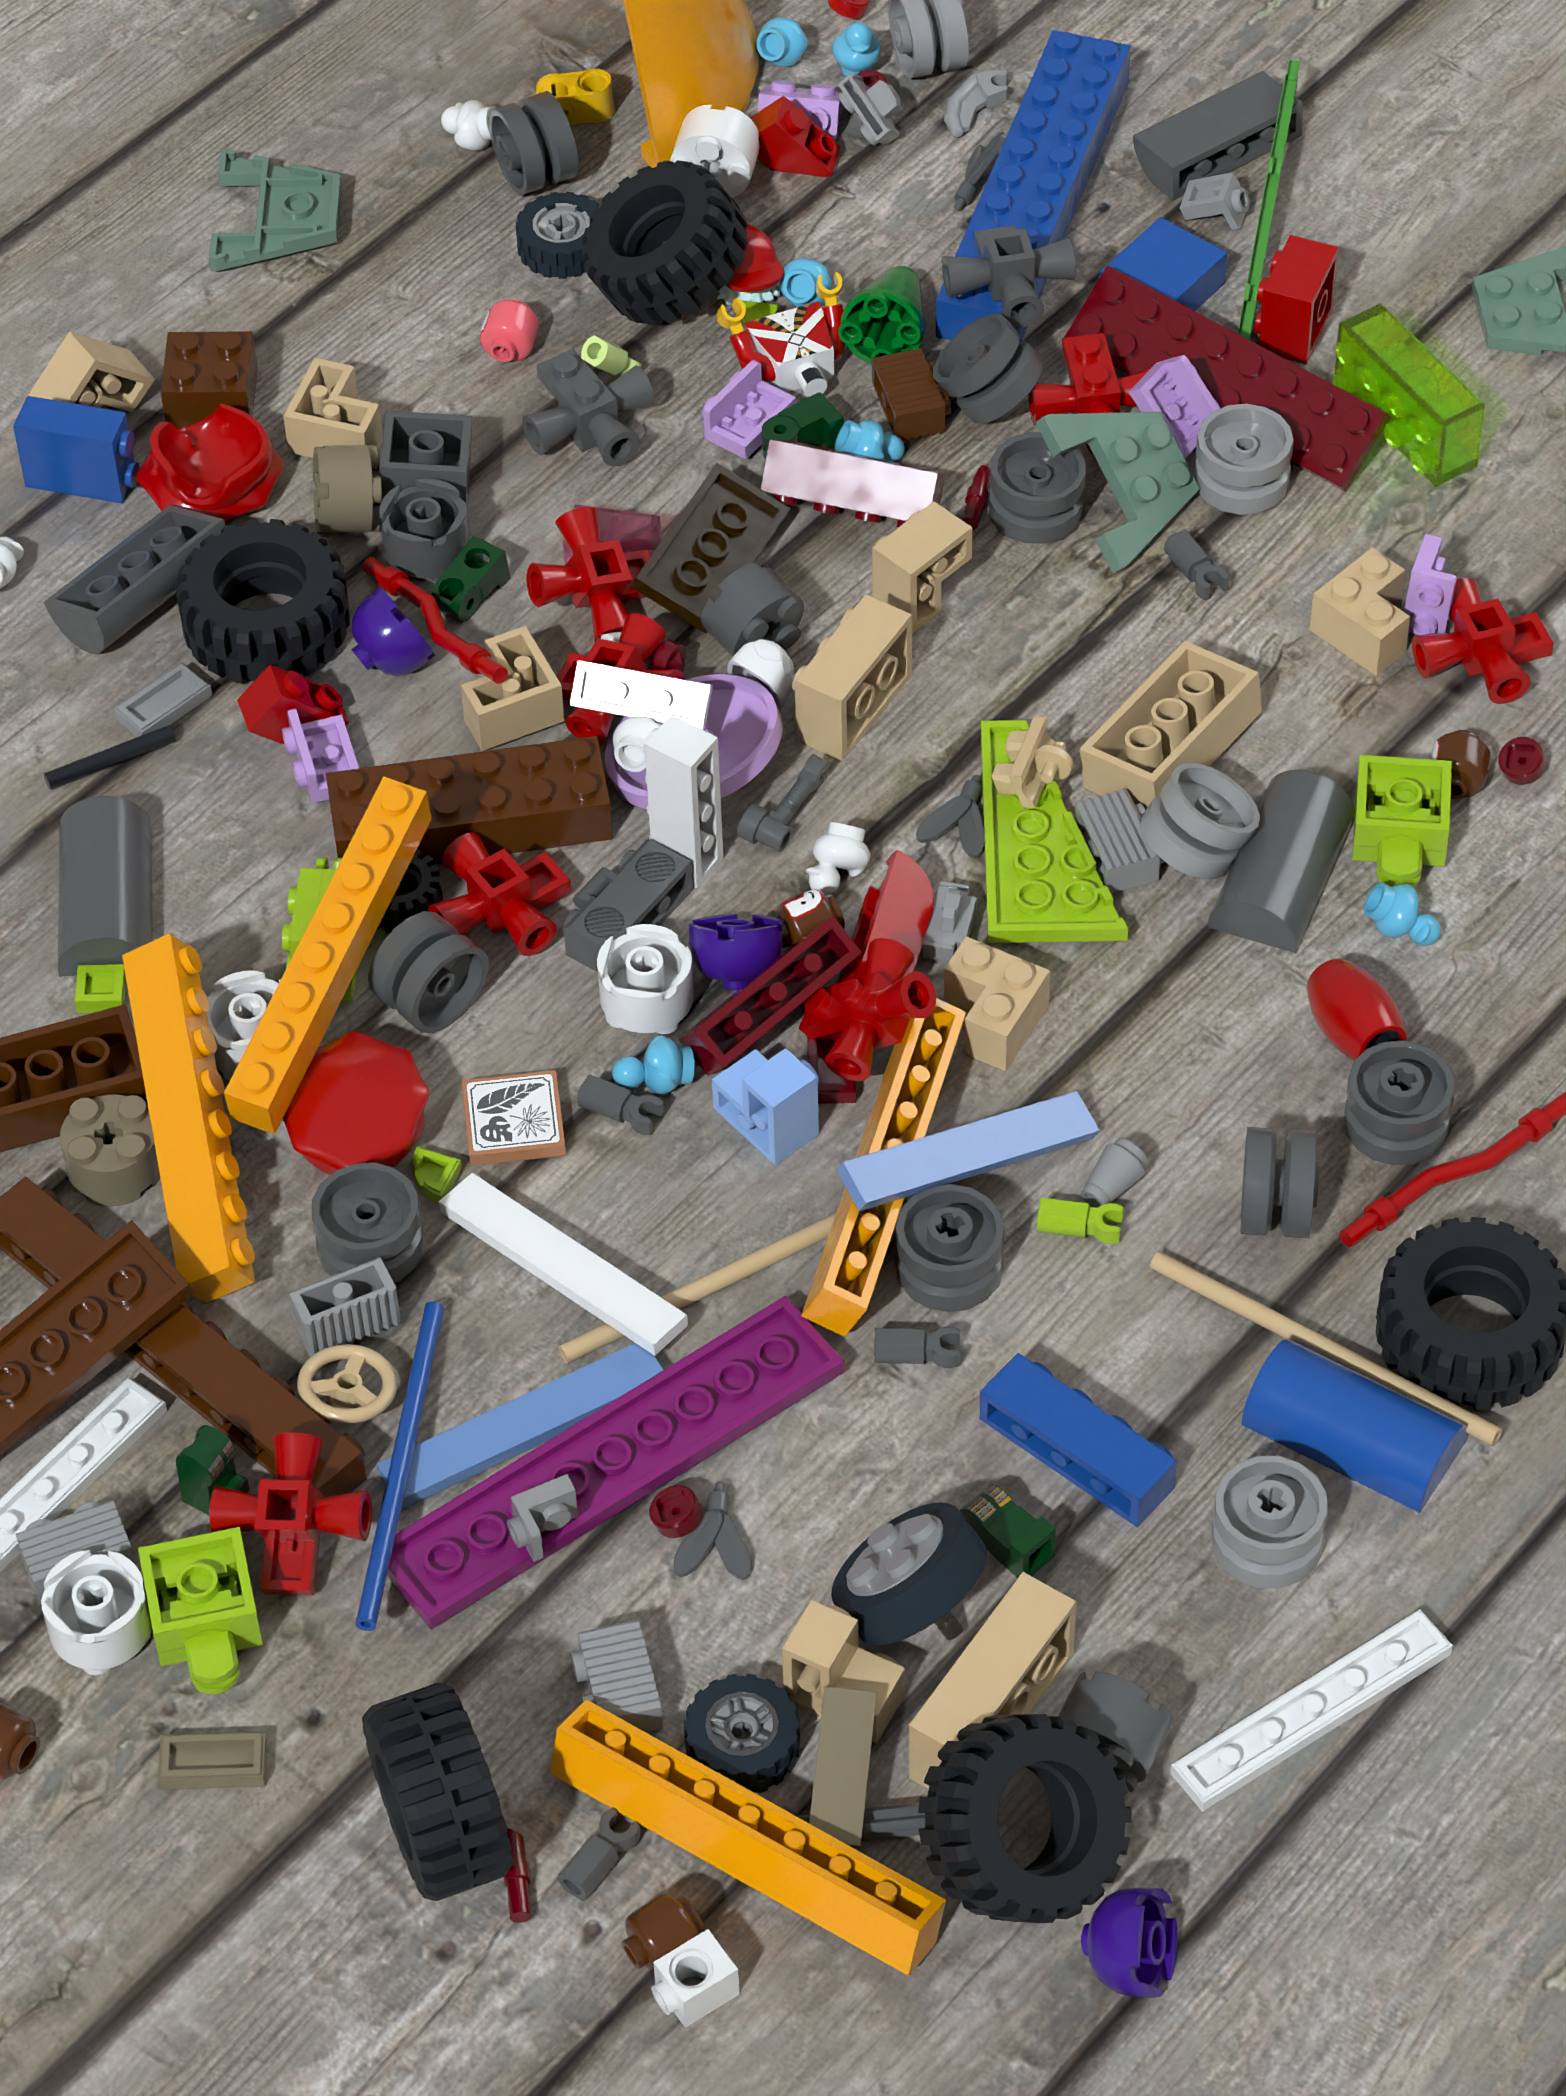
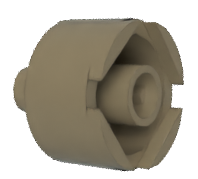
M333 445L314 448L313 481H315V495H313L317 532H379L378 506H373V503H381L380 476L375 477L372 474V471H377L378 469L377 445Z
M103 1095L91 1099L80 1098L73 1102L69 1109V1115L64 1120L60 1131V1143L70 1185L75 1191L77 1189L86 1195L88 1201L101 1206H121L141 1198L143 1190L151 1184L154 1187L160 1180L151 1120L146 1102L143 1098L135 1095Z

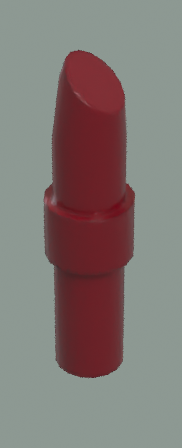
M981 465L978 468L965 498L966 506L962 521L970 525L972 530L977 529L982 510L985 508L989 496L990 469L986 465Z
M507 1828L513 1864L504 1877V1884L508 1892L510 1920L522 1923L531 1918L528 1886L531 1882L530 1867L526 1861L524 1837L515 1830Z

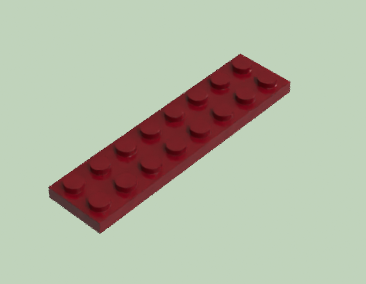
M1108 265L1064 338L1104 333L1114 368L1127 375L1151 368L1157 362L1185 355L1197 370L1199 377L1219 404L1220 409L1228 405L1252 404L1266 407L1281 415L1290 426L1293 436V451L1290 462L1344 492L1348 490L1391 418L1381 409Z

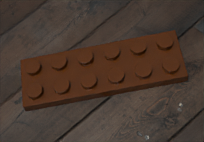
M132 1220L0 1330V1456L195 1292L188 1281Z

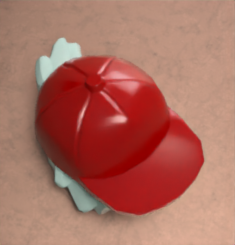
M749 224L746 227L748 232L747 246L742 249L744 251V259L741 266L734 269L735 277L728 286L724 285L719 290L720 295L717 297V299H724L727 305H732L735 298L760 303L763 300L773 301L774 296L779 297L781 292L780 281L783 278L784 271L777 259L772 240L765 232Z

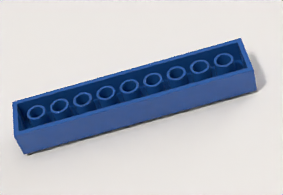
M1052 30L955 257L979 258L974 245V231L1012 225H1016L1017 230L1026 228L1033 250L1065 238L1128 86L1131 45ZM1035 278L1034 291L1039 298L1047 278ZM943 283L936 299V337L952 340L962 329L977 319L989 314H1002V300L992 301L987 285L949 299ZM1028 326L1014 327L1020 334L1019 340H1023Z

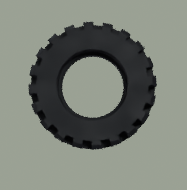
M676 160L675 164L672 161L657 162V167L646 166L637 170L638 174L634 177L629 178L627 176L618 183L620 186L613 193L609 191L602 199V206L599 210L595 209L590 217L591 226L585 228L582 262L585 264V271L588 277L621 315L636 323L662 325L663 320L673 323L682 320V316L687 313L690 315L702 310L701 305L708 300L714 301L720 295L719 290L724 285L728 286L735 277L734 269L740 267L744 259V251L742 249L747 246L748 232L746 231L747 223L745 216L740 211L739 206L708 169L692 162Z
M258 519L247 520L246 525L239 527L231 524L222 528L221 534L217 536L210 534L200 543V549L194 548L185 559V564L179 570L176 593L186 645L192 650V656L203 666L207 665L209 671L222 678L225 675H229L231 681L245 684L246 680L255 681L269 665L285 671L303 673L306 676L318 668L317 664L319 662L325 664L336 653L335 647L339 648L347 635L346 629L350 625V609L344 566L341 564L340 556L335 548L328 545L326 539L316 532L309 534L308 528L300 524L293 523L292 526L285 525L283 520L270 519L269 523H259ZM261 594H281L293 598L283 605L267 610H245L235 607L239 602Z
M1471 1217L1470 1222H1459V1218L1443 1220L1439 1228L1435 1229L1433 1224L1416 1231L1415 1240L1411 1237L1405 1239L1396 1248L1395 1256L1388 1259L1380 1284L1376 1315L1377 1343L1382 1347L1381 1355L1387 1366L1391 1369L1397 1368L1398 1375L1460 1407L1461 1405L1474 1406V1411L1490 1410L1491 1404L1499 1403L1501 1408L1518 1403L1521 1393L1526 1398L1540 1390L1542 1382L1551 1379L1558 1368V1362L1563 1356L1566 1341V1273L1561 1268H1557L1558 1260L1547 1248L1540 1250L1538 1248L1539 1240L1526 1231L1520 1235L1514 1232L1513 1225L1499 1221L1498 1225L1485 1223L1486 1218ZM1452 1296H1480L1504 1307L1513 1316L1515 1322L1497 1331L1469 1332L1444 1322L1433 1312L1431 1306L1440 1300Z
M435 1683L372 1705L362 1717V1727L366 1738L368 1754L392 1830L398 1841L403 1859H405L408 1866V1871L422 1897L428 1900L439 1901L505 1877L513 1864L507 1826L477 1735L474 1733L469 1716L464 1710L454 1688L450 1685Z
M1047 1714L995 1715L985 1717L982 1723H970L959 1730L957 1734L959 1741H947L938 1752L937 1757L942 1761L941 1764L929 1767L924 1779V1783L930 1786L927 1797H920L918 1813H925V1828L918 1829L921 1845L929 1846L932 1855L926 1858V1862L932 1874L945 1877L941 1882L942 1889L952 1899L962 1900L963 1907L976 1915H987L990 1919L1001 1921L1053 1923L1055 1919H1069L1080 1914L1083 1909L1082 1905H1093L1105 1892L1101 1886L1102 1883H1113L1121 1870V1866L1116 1862L1119 1854L1127 1855L1130 1838L1124 1837L1126 1823H1132L1131 1807L1125 1806L1123 1794L1128 1793L1129 1790L1124 1775H1116L1113 1770L1118 1764L1109 1748H1096L1100 1743L1099 1738L1087 1728H1077L1073 1720L1061 1716H1047ZM1027 1767L1040 1779L1048 1793L1052 1810V1824L1050 1835L1043 1851L1034 1862L1022 1869L1012 1860L1004 1848L998 1829V1809L1007 1784L1016 1773Z

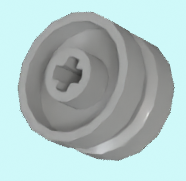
M960 0L888 1V15L894 49L901 69L908 79L932 74L935 63L943 72L967 66L969 41Z
M1236 404L1213 411L1202 421L1197 434V460L1194 478L1200 487L1198 493L1208 504L1223 512L1238 515L1256 514L1275 507L1286 496L1290 484L1293 436L1290 426L1281 415L1262 406Z
M1182 763L1172 771L1162 786L1161 794L1152 800L1143 813L1140 829L1144 840L1154 853L1171 867L1186 875L1203 880L1218 879L1227 872L1237 858L1238 850L1249 841L1259 827L1260 814L1256 803L1245 789L1229 776L1202 764Z
M1256 1456L1237 1463L1223 1475L1215 1493L1212 1523V1548L1221 1567L1237 1581L1256 1588H1283L1302 1581L1316 1568L1323 1552L1324 1530L1328 1514L1327 1493L1318 1477L1303 1464L1282 1456Z

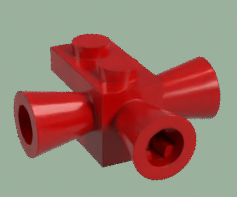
M1104 333L1062 338V353L1070 385L1036 383L1028 394L1029 410L1033 425H1036L1039 419L1048 414L1120 413V406L1138 407L1130 396L1129 391L1151 368L1117 379ZM1086 444L1089 452L1093 454L1090 446Z
M580 507L570 510L558 517L555 524L573 555L566 565L531 563L526 575L527 589L530 599L536 607H542L570 595L572 596L575 608L591 606L595 642L603 634L622 631L628 613L621 601L647 598L631 586L650 556L647 549L624 553L620 540L601 542L596 508Z
M1460 578L1456 581L1449 618L1455 623L1454 632L1414 635L1412 639L1414 661L1423 678L1426 679L1461 662L1469 677L1483 673L1489 699L1496 704L1512 702L1527 691L1530 686V677L1518 664L1551 656L1554 645L1536 612L1509 619L1498 598L1482 602L1477 582L1471 578Z
M630 613L626 616L618 642L597 638L587 656L570 652L556 676L562 685L563 699L571 701L578 660L685 680V678L678 669H646L643 662L665 640L666 634L656 621L639 613ZM577 707L566 719L565 723L568 730L575 737L597 736L599 745H603L606 742L614 713Z
M476 833L461 835L450 843L443 854V864L466 881L468 894L429 905L428 912L438 913L459 932V935H466L481 921L487 925L493 934L507 928L518 952L523 956H532L544 950L554 939L557 926L554 921L538 910L572 892L571 880L546 852L521 865H518L505 849L490 856L481 837Z
M876 938L872 940L869 944L864 976L819 988L808 997L805 1003V1013L798 1029L806 1036L814 1039L843 1030L825 1057V1064L828 1069L839 1077L852 1081L868 1079L871 1073L873 1051L901 1043L910 1018H927L935 1009L936 993L930 979L918 971L910 972L904 976L914 961L912 951L904 944L889 938Z
M293 1432L273 1435L277 1480L259 1479L258 1495L216 1486L212 1492L209 1509L211 1532L240 1527L241 1533L256 1530L265 1539L260 1590L264 1594L315 1595L321 1531L361 1541L368 1539L372 1521V1504L368 1490L324 1497L311 1483L324 1442L320 1437Z

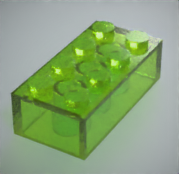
M1381 303L1340 322L1336 344L1333 385L1386 412L1391 417L1382 431L1391 447L1397 448L1411 462L1415 471L1423 474L1435 487L1478 466L1485 404Z

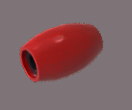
M1332 959L1324 962L1312 972L1306 986L1312 1014L1319 1028L1331 1044L1346 1057L1355 1061L1366 1049L1383 1042L1407 1041L1403 1019L1393 997L1381 982L1367 970L1345 959Z

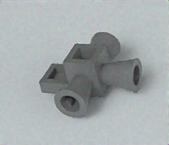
M1016 225L974 231V245L979 258L942 257L943 281L949 299L987 285L992 301L1002 300V315L1016 328L1032 325L1040 319L1044 312V305L1034 291L1035 278L1075 280L1076 278L1075 253L1069 237L1033 250L1026 228L1017 230Z
M574 348L537 364V377L559 402V408L527 414L522 417V425L527 440L537 454H544L569 436L582 453L597 446L603 461L609 466L621 465L633 457L638 450L640 438L634 431L618 421V412L650 406L655 402L652 385L645 372L639 366L635 365L608 386H605L585 361L581 359Z

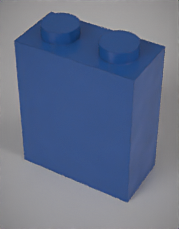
M1159 217L1107 265L1196 311L1225 284L1227 252L1193 235L1182 227ZM1106 266L1101 271H1099V278L1103 273L1104 269L1106 268Z
M27 396L13 425L25 487L123 504L130 487L134 488L137 485L135 477L140 469L139 463L134 461V433L129 431L126 412Z

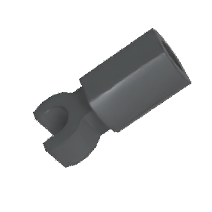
M1184 529L1168 537L1164 545L1165 553L1189 581L1195 582V592L1203 600L1209 599L1210 585L1208 583L1217 584L1223 591L1228 590V572L1220 566L1213 565L1210 556L1187 530Z
M590 1074L579 1088L578 1106L621 1123L624 1121L630 1122L632 1128L642 1135H651L653 1132L652 1119L642 1115L650 1113L662 1117L664 1114V1103L659 1097L653 1095L638 1097L635 1096L634 1091Z
M945 1326L937 1329L934 1333H925V1329L875 1328L874 1363L924 1364V1361H933L936 1365L943 1368L958 1367L959 1350H946L942 1347L946 1345H960V1329Z
M614 1808L607 1810L602 1815L599 1823L600 1832L597 1835H591L558 1874V1881L563 1889L581 1901H585L618 1862V1853L629 1851L639 1842L641 1835L640 1824L633 1822L629 1829L623 1833L612 1831V1828L619 1821L618 1811Z

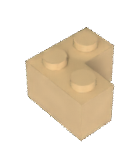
M69 331L28 396L101 408L104 404L133 413L155 378L130 350Z
M314 358L283 415L288 453L313 458L315 447L333 445H377L378 452L383 442L380 406L377 403L358 400L354 366Z
M933 501L920 512L913 513L903 525L891 534L881 537L875 546L872 547V597L912 614V634L941 613V582L972 559V527Z
M1373 547L1313 593L1310 631L1375 676H1378L1406 653L1410 616L1399 609L1402 606L1406 570Z
M526 625L484 640L485 649L491 654V659L504 666L508 670V676L501 684H497L484 676L461 685L464 721L480 749L484 751L564 722L562 685Z
M966 936L944 968V1002L967 1013L964 1019V1054L1007 1071L1049 1007L1050 970Z
M811 1600L782 1647L783 1687L789 1693L790 1701L795 1702L798 1709L821 1718L824 1686L877 1692L872 1741L878 1743L905 1696V1667L900 1666L893 1658L886 1654H872L859 1648L858 1620L852 1618L847 1611L834 1605L825 1606Z

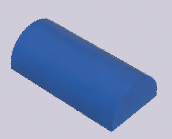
M1288 1338L1283 1339L1273 1349L1260 1369L1248 1395L1242 1416L1243 1426L1421 1513L1468 1437V1433H1466L1467 1425Z

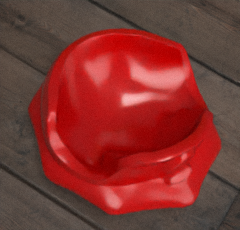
M222 403L209 416L195 424L176 427L172 422H161L156 425L150 436L151 450L135 478L161 511L169 505L221 518L224 522H227L266 505L274 485L285 469V463L279 452L271 444L267 431L256 419L242 410Z
M352 1031L318 1047L291 1100L283 1121L293 1149L300 1153L315 1168L328 1175L357 1163H379L394 1167L407 1156L423 1134L425 1125L424 1109L429 1099V1088L418 1071L411 1051L386 1043L363 1032Z

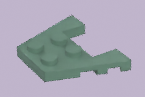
M221 149L218 171L220 186H260L254 233H212L209 253L211 271H221L337 243L342 194L341 174L294 163L291 164L289 169L271 165L269 158L255 155L253 160L237 157L234 150Z
M1566 246L1473 277L1472 293L1487 348L1539 356L1542 355V350L1566 353V312L1557 281L1566 280Z
M1161 412L1048 414L1036 422L1053 458L1084 444L1090 446L1127 518L1128 523L1105 532L1095 539L1113 574L1125 568L1200 489Z

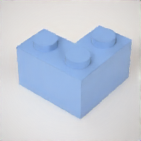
M786 1048L769 1060L755 1049L712 1079L713 1109L776 1166L819 1135V1078L814 1068L807 1061L797 1059Z

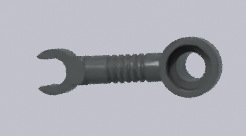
M812 754L799 773L796 783L774 811L771 810L770 812L754 803L747 808L738 825L737 836L752 844L760 842L778 852H782L787 846L793 831L792 827L787 825L809 794L823 784L828 775L823 770L829 761Z

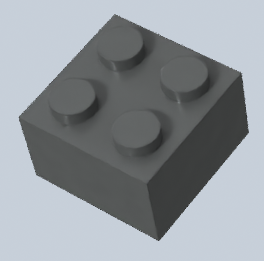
M386 410L380 460L381 502L390 490L401 485L402 490L414 486V480L431 478L442 480L455 486L467 506L472 450V416Z

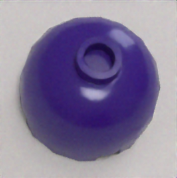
M380 586L357 607L354 613L351 632L358 645L352 651L367 670L376 666L386 675L398 677L411 674L423 667L436 655L409 619L396 608L395 602Z
M737 914L697 918L693 920V924L689 923V944L692 959L698 970L711 979L723 981L724 989L738 990L780 955L782 921L765 915H752V921L737 919Z
M1141 1887L1118 1890L1105 1897L1093 1912L1090 1923H1086L1083 1927L1081 1947L1084 1955L1089 1956V1962L1098 1979L1118 1994L1146 1998L1161 1997L1165 1992L1158 1989L1161 1976L1164 1980L1172 1979L1177 1956L1178 1928L1176 1918H1166L1163 1904H1172V1901L1163 1888Z

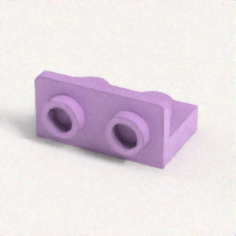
M1426 533L1411 571L1404 612L1410 616L1408 633L1415 635L1445 634L1457 577L1444 573L1446 558L1439 556L1443 538Z

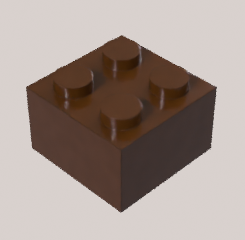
M253 331L168 332L161 384L165 422H172L176 427L195 424L209 416L222 403L242 410L253 417L258 371Z

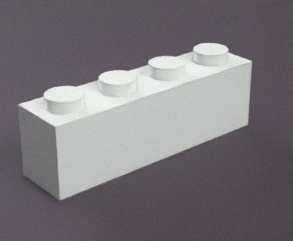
M671 714L659 728H654L648 734L643 745L646 761L645 783L647 784L649 839L691 860L693 887L698 888L723 860L718 737Z

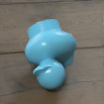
M785 17L769 20L763 25L757 38L759 54L770 63L783 67L796 64L808 46L807 36L800 28V24Z
M855 22L847 26L834 39L832 51L834 58L841 65L843 74L848 76L850 73L858 74L865 70H873V65L880 57L881 45L878 37L872 33L868 25L862 22Z
M797 258L785 264L783 268L784 275L780 281V289L783 296L796 307L818 301L822 305L825 300L817 295L815 290L816 282L821 274L822 285L826 289L832 290L828 269L822 263L809 258Z
M847 420L841 427L835 442V450L892 462L899 461L905 452L902 439L890 431L883 433L882 426L874 420H865L860 423Z
M1380 882L1369 893L1364 905V915L1374 920L1377 930L1383 936L1397 938L1409 932L1410 938L1417 945L1428 946L1435 943L1441 934L1440 923L1435 917L1429 914L1417 915L1419 901L1417 892L1412 885L1405 883L1390 887Z
M660 1035L649 1043L643 1063L635 1057H622L613 1066L612 1077L618 1086L632 1090L644 1081L647 1087L655 1094L670 1093L678 1084H691L694 1077V1055L690 1046H678L671 1039Z

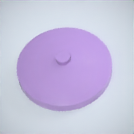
M729 674L704 675L686 679L688 681L713 685L704 731L718 737L720 795L723 798L746 785L770 762L782 737L781 715L770 692L752 679ZM624 716L622 720L618 723V725L624 720H626L629 716ZM614 729L605 750V766L615 790L624 800L637 807L647 809L646 768L640 772H631L622 768L617 763L612 742Z

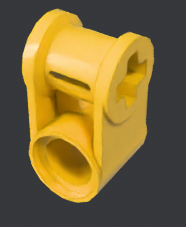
M591 68L579 72L551 73L540 78L536 84V94L545 91L552 94L551 86L555 85L556 96L554 97L561 105L570 125L602 123L611 119L615 114L612 79L605 70Z

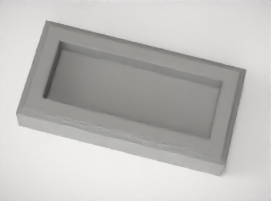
M182 662L113 709L115 720L134 736H142L171 725L212 697L211 685Z

